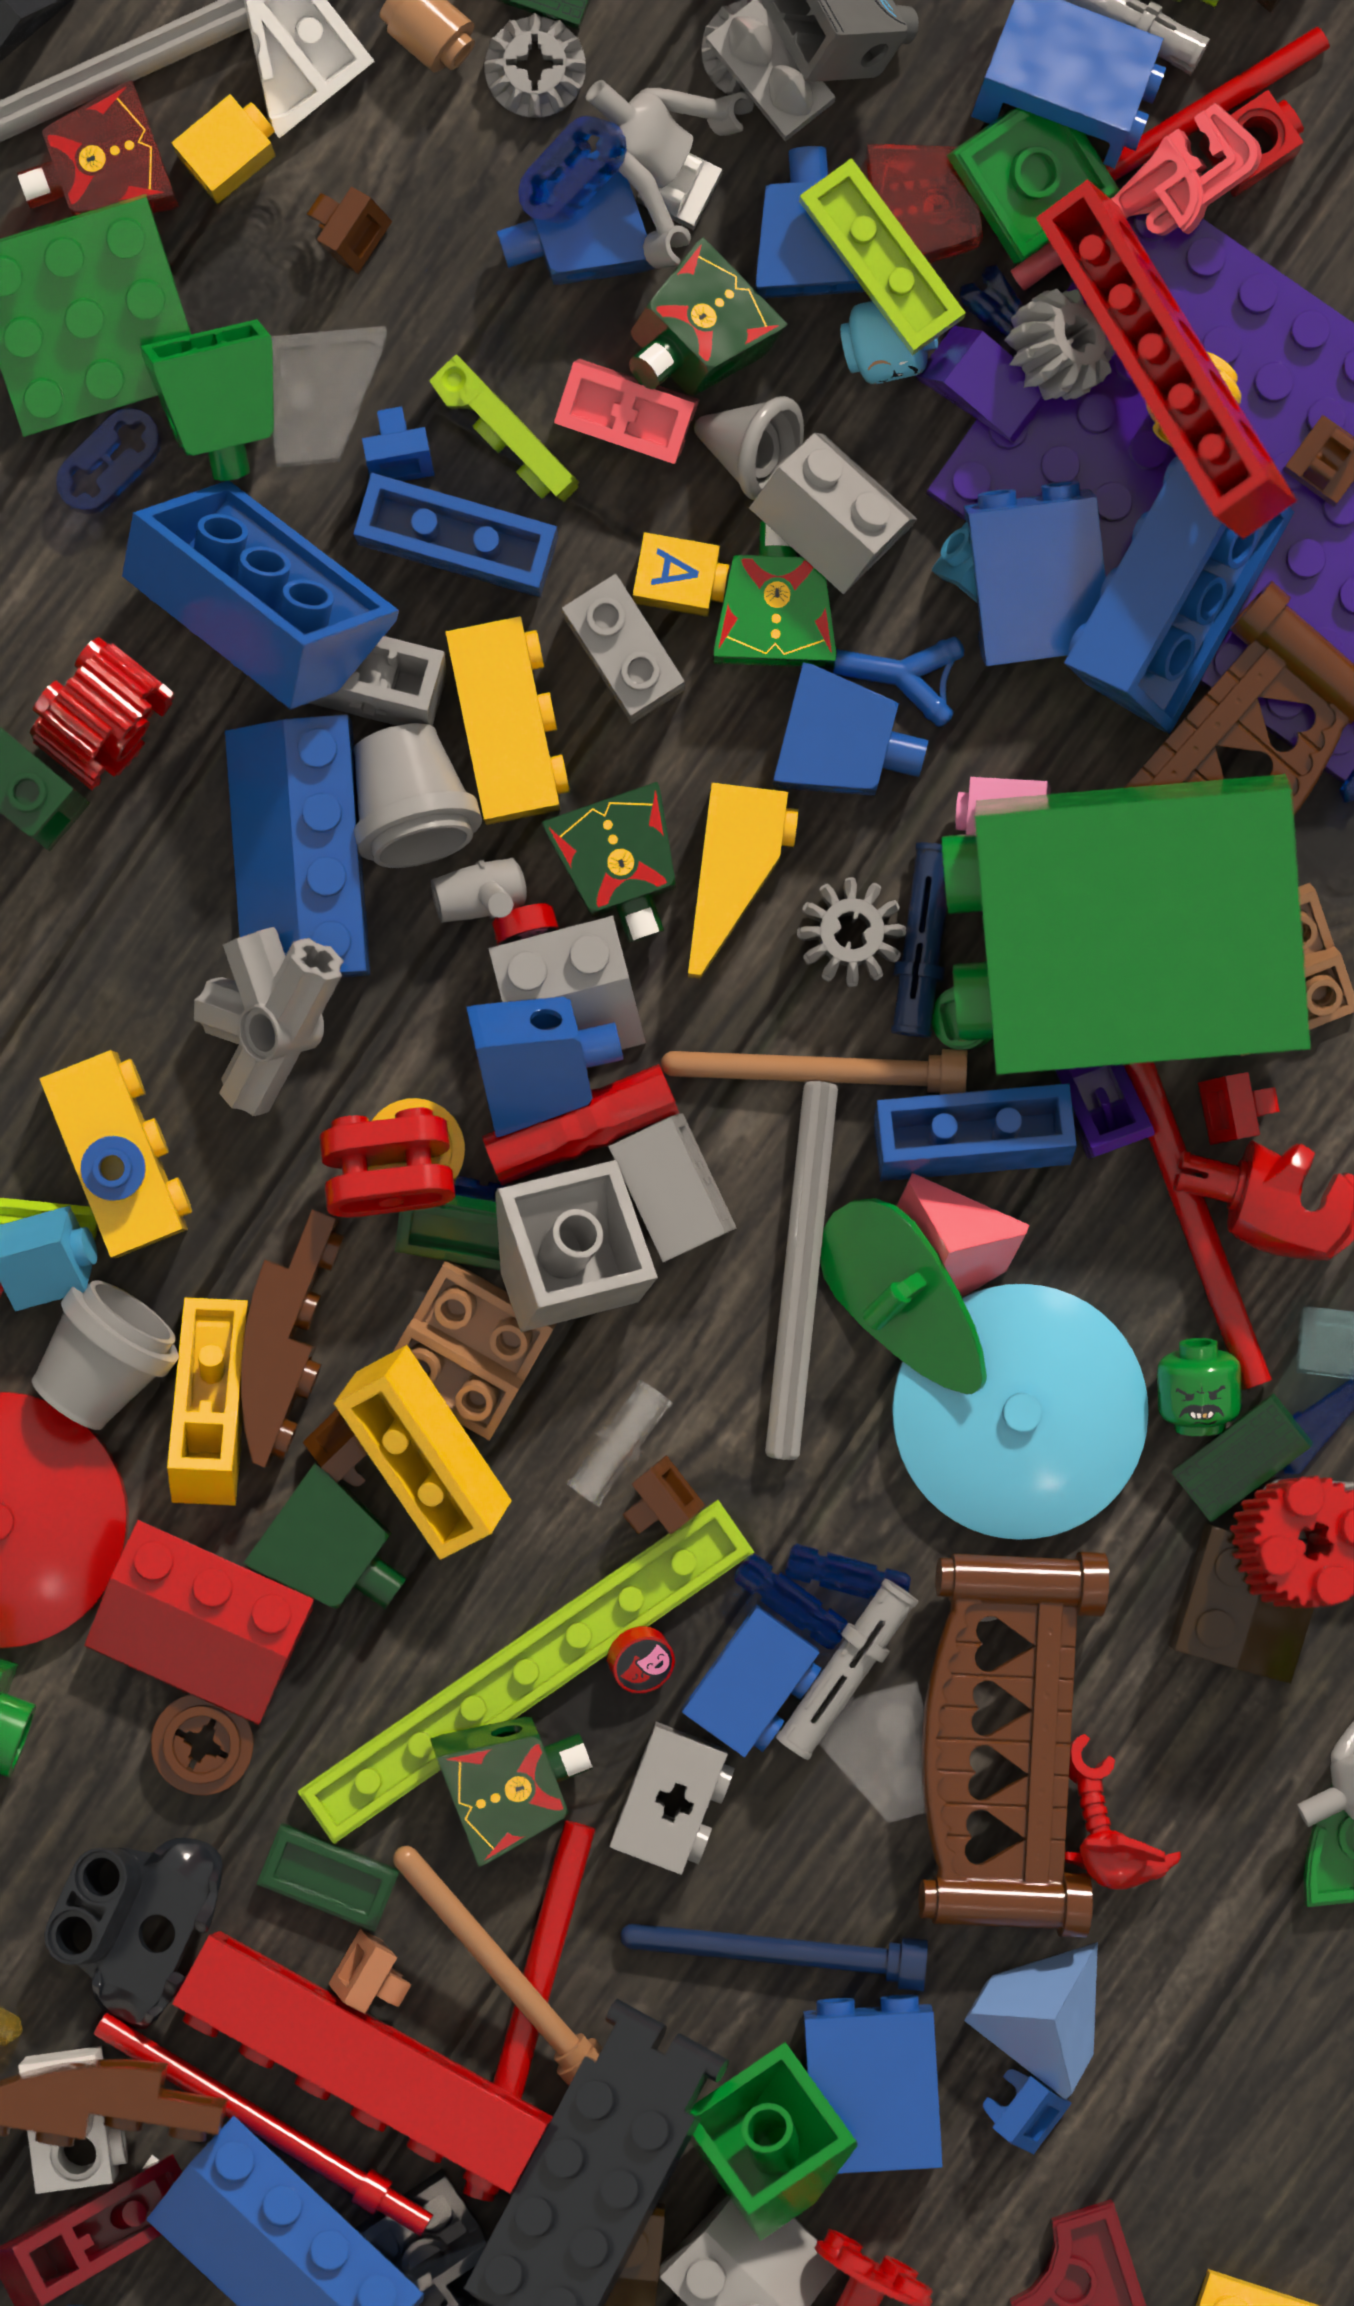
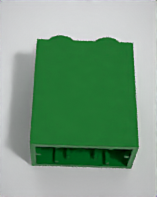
M1286 774L976 800V834L942 836L948 914L983 911L987 962L953 964L959 1042L994 1039L996 1074L1311 1049L1292 792Z

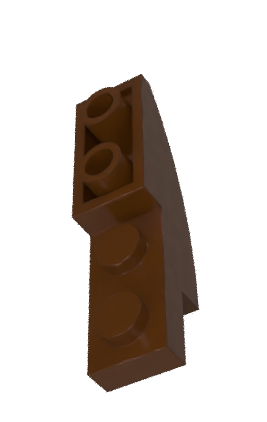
M313 1209L289 1268L270 1260H264L252 1295L245 1326L241 1360V1400L244 1426L252 1462L264 1468L270 1466L273 1456L285 1459L298 1427L297 1423L288 1420L297 1396L308 1400L322 1364L312 1361L317 1347L293 1337L297 1327L308 1331L322 1296L312 1292L313 1286L321 1268L332 1271L345 1236L335 1232L340 1221L339 1219Z
M95 2059L60 2063L29 2070L0 2080V2136H9L10 2128L36 2132L35 2141L53 2146L70 2147L74 2145L75 2138L86 2139L92 2130L94 2115L104 2116L103 2125L113 2129L141 2131L144 2122L169 2126L167 2135L170 2137L202 2142L206 2141L207 2133L219 2134L224 2125L228 2099L164 2089L168 2063L134 2059Z

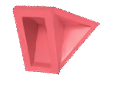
M914 1173L911 1174L896 1205L915 1221L939 1255L961 1297L968 1295L1008 1270L1029 1228V1225Z

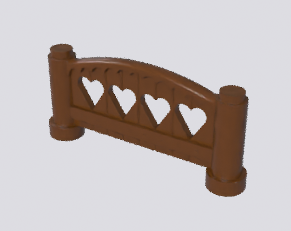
M1270 581L1247 605L1229 628L1248 645L1247 648L1124 788L1222 780L1224 777L1215 746L1264 752L1272 761V770L1269 775L1286 774L1292 792L1294 818L1326 768L1340 740L1342 731L1348 724L1354 722V663L1290 608L1287 603L1291 597L1277 584ZM1258 697L1305 703L1313 709L1315 721L1312 727L1306 731L1297 732V742L1289 751L1280 752L1271 746Z
M1077 1552L1075 1559L952 1553L950 1558H938L935 1574L936 1595L948 1597L951 1602V1610L946 1619L935 1654L923 1717L921 1748L922 1785L928 1831L937 1864V1875L933 1877V1880H921L918 1900L920 1918L931 1919L933 1924L1056 1929L1059 1937L1086 1938L1092 1921L1093 1893L1091 1879L1088 1873L1064 1872L1077 1616L1102 1617L1106 1611L1109 1594V1564L1105 1553ZM992 1616L997 1618L1032 1644V1647L991 1671L981 1670L975 1662L976 1651L983 1644L977 1637L976 1629L978 1623L985 1617ZM992 1681L1029 1708V1711L988 1735H979L972 1727V1717L979 1709L974 1702L973 1691L979 1683ZM987 1745L1024 1771L1026 1775L986 1799L979 1800L973 1798L968 1789L969 1780L976 1773L970 1765V1755L976 1747ZM976 1810H986L1023 1837L1020 1841L980 1864L969 1862L965 1855L966 1844L972 1838L967 1830L966 1822L968 1816Z

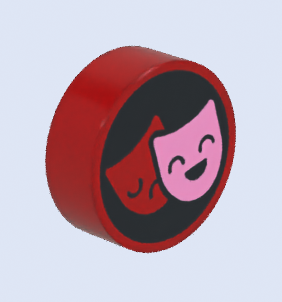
M547 903L532 904L513 909L509 915L502 918L496 917L492 922L498 946L559 930L554 908Z
M639 1626L624 1631L613 1641L608 1651L607 1662L611 1673L623 1689L632 1693H647L659 1688L669 1679L674 1669L675 1656L671 1646L660 1631L652 1627Z

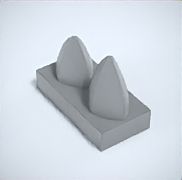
M758 0L749 2L706 37L707 45L785 142L835 103L834 94L823 81H805L803 74L798 69L768 12Z

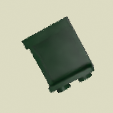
M0 727V813L25 834L33 837L44 848L51 851L89 806L90 802Z

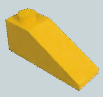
M719 783L711 784L688 977L701 979L779 862L781 846L794 847L799 809L786 808L788 792Z
M184 1297L167 1465L172 1503L236 1506L243 1420L241 1360L245 1326L248 1318V1300Z

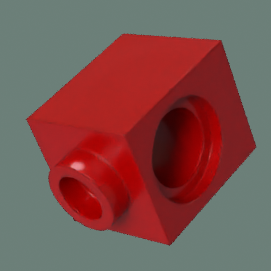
M1269 90L1230 115L1245 129L1258 127L1266 131L1271 137L1273 144L1269 152L1262 154L1261 162L1254 174L1230 190L1234 198L1296 157L1304 143L1300 137V134L1304 132V127L1297 113L1286 100L1283 99L1277 103ZM1204 133L1199 147L1211 165L1215 167L1227 157L1224 155L1218 159L1212 156L1209 150V137Z

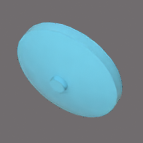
M1008 1284L989 1287L962 1297L975 1324L983 1349L987 1373L986 1383L982 1389L973 1394H963L944 1388L929 1380L902 1361L893 1391L892 1421L898 1451L908 1474L923 1495L942 1513L955 1522L985 1535L1016 1540L1037 1539L1063 1533L1085 1523L1107 1507L1122 1491L1132 1476L1144 1448L1149 1416L1148 1396L1141 1367L1132 1348L1117 1327L1100 1311L1078 1297L1058 1289L1041 1285Z

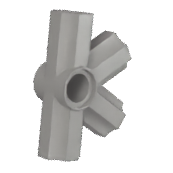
M274 927L260 930L223 944L235 981L224 977L208 980L200 996L194 1000V1021L201 1023L205 1033L239 1044L221 1078L223 1086L219 1094L231 1108L241 1109L252 1116L270 1111L300 1053L316 1048L321 1042L324 1033L322 1012L342 976L340 968L344 962L331 946L317 944L309 938L293 942L285 956L277 930Z

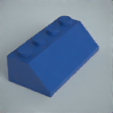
M1178 456L1169 464L1164 476V486L1150 511L1145 512L1137 521L1132 534V543L1118 567L1112 569L1106 576L1101 588V598L1087 623L1082 624L1074 633L1070 642L1069 655L1064 662L1085 684L1168 734H1171L1295 513L1291 507H1288L1243 539L1214 517Z
M229 480L133 512L122 577L290 709L338 692L397 621L399 612L397 608Z
M348 715L282 719L226 730L225 740L239 936L243 937L274 927L277 930L285 956L293 942L309 938L317 944L331 946L344 961L340 968L341 977L371 975L362 856L358 853L354 834V827L359 822L352 721Z
M235 2116L227 2122L219 2134H216L188 2164L146 2219L236 2306H419L423 2301L424 2293Z

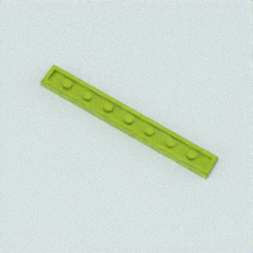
M717 1499L671 1535L668 1533L304 1785L297 1792L329 1839L335 1844L441 1770L430 1738L515 1719L606 1656L611 1644L621 1633L634 1627H648L752 1555L754 1550Z

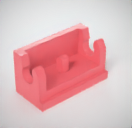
M578 359L573 362L554 423L676 464L677 458L683 450L686 433L700 399L661 386L655 389H648L641 385L635 377Z

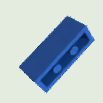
M371 473L353 533L357 544L360 546L541 598L558 541L557 526L375 473Z
M1070 1084L877 1100L874 1115L880 1181L910 1179L912 1173L925 1178L1071 1165L1077 1146Z

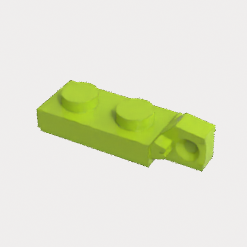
M457 354L430 379V383L447 407L450 409H470L480 416L472 427L497 453L501 452L508 445L524 462L516 473L541 499L552 491L556 497L564 502L579 488L577 485L579 481Z

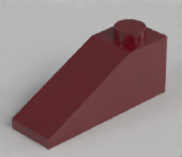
M168 2155L2 2244L0 2246V2279L14 2306H43L161 2236L146 2219L182 2174L174 2155Z

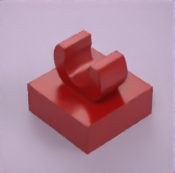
M1248 1072L1198 1082L1210 1145L1260 1135L1257 1117L1280 1112L1275 1087L1252 1091Z

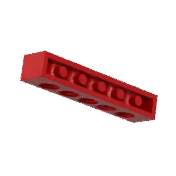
M1087 179L1036 217L1214 517L1245 539L1297 502L1119 206Z

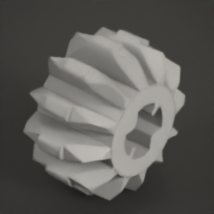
M1058 289L1051 292L1049 290L1044 291L1034 297L1032 302L1019 308L1016 315L1011 318L1014 329L1011 330L1005 341L1016 350L1017 355H1015L1010 366H1018L1023 369L1026 374L1024 388L1039 386L1044 401L1060 397L1065 401L1071 398L1077 399L1090 392V388L1103 382L1105 377L1112 372L1108 361L1111 360L1116 351L1110 341L1106 339L1104 331L1087 303H1083L1078 289L1063 293Z
M851 877L845 879L843 887L845 899L840 901L829 884L820 887L821 898L829 907L827 911L814 903H805L802 912L807 917L821 924L820 927L804 926L798 928L797 938L804 941L819 939L820 945L808 950L804 954L803 959L808 965L815 963L824 955L831 959L823 970L821 976L823 980L830 982L834 978L840 964L847 966V986L856 987L859 981L858 965L864 964L869 976L874 981L882 978L883 971L873 957L875 954L890 962L895 963L898 961L901 953L895 947L882 941L883 938L898 939L904 937L906 927L900 924L884 925L883 920L894 915L900 906L896 900L887 902L878 910L872 905L880 894V885L872 883L866 892L864 900L856 899L857 883L856 879ZM852 916L853 924L857 917L865 922L868 928L861 937L864 944L863 947L851 949L850 941L847 942L846 947L841 946L836 941L835 936L841 929L840 918Z

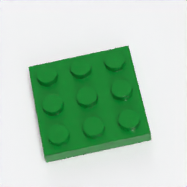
M143 194L1 238L0 369L23 437L157 396L142 357L140 346L191 335V331L147 195Z

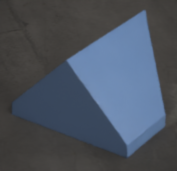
M1098 1942L992 1975L986 1981L964 2019L966 2023L1065 2100L1073 2093L1094 2054Z

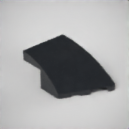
M440 2169L403 2195L434 2214L421 2237L381 2212H377L354 2228L424 2293L423 2301L419 2306H493L464 2289L489 2238L443 2169Z

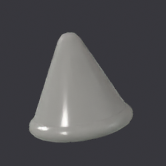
M780 396L768 402L701 416L696 420L694 430L697 437L740 484L744 494L748 498L755 500L778 467L802 445L804 423L798 404L789 397Z

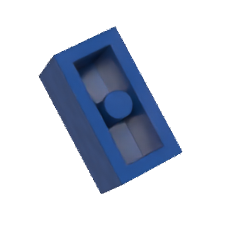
M755 1604L682 1706V1713L743 1757L748 1754L753 1746L763 1752L784 1723V1720L776 1715V1713L790 1693L800 1700L819 1675L822 1668L813 1662L820 1653L819 1649Z

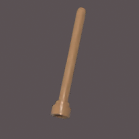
M942 1049V1055H929V1061L670 1051L662 1057L661 1068L665 1074L674 1077L927 1086V1093H940V1095L966 1093L967 1050Z
M402 1846L397 1849L393 1857L396 1868L555 2050L554 2060L559 2065L557 2074L569 2086L583 2058L587 2056L597 2060L603 2049L602 2045L595 2038L587 2039L582 2033L575 2035L414 1848Z

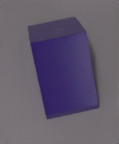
M953 326L938 348L929 357L923 373L915 375L920 382L1012 443L1015 442L1045 403L1039 386L1024 388L1025 372L1021 367L1010 366L1014 357L985 332Z
M1123 1064L1055 1070L1059 1084H1070L1074 1125L1087 1159L1155 1135L1153 1126Z

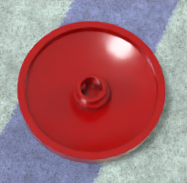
M0 1392V1648H9L39 1642L54 1636L73 1625L97 1604L104 1595L112 1573L126 1546L129 1529V1510L127 1494L118 1466L106 1445L91 1428L85 1427L66 1417L43 1398L16 1392Z

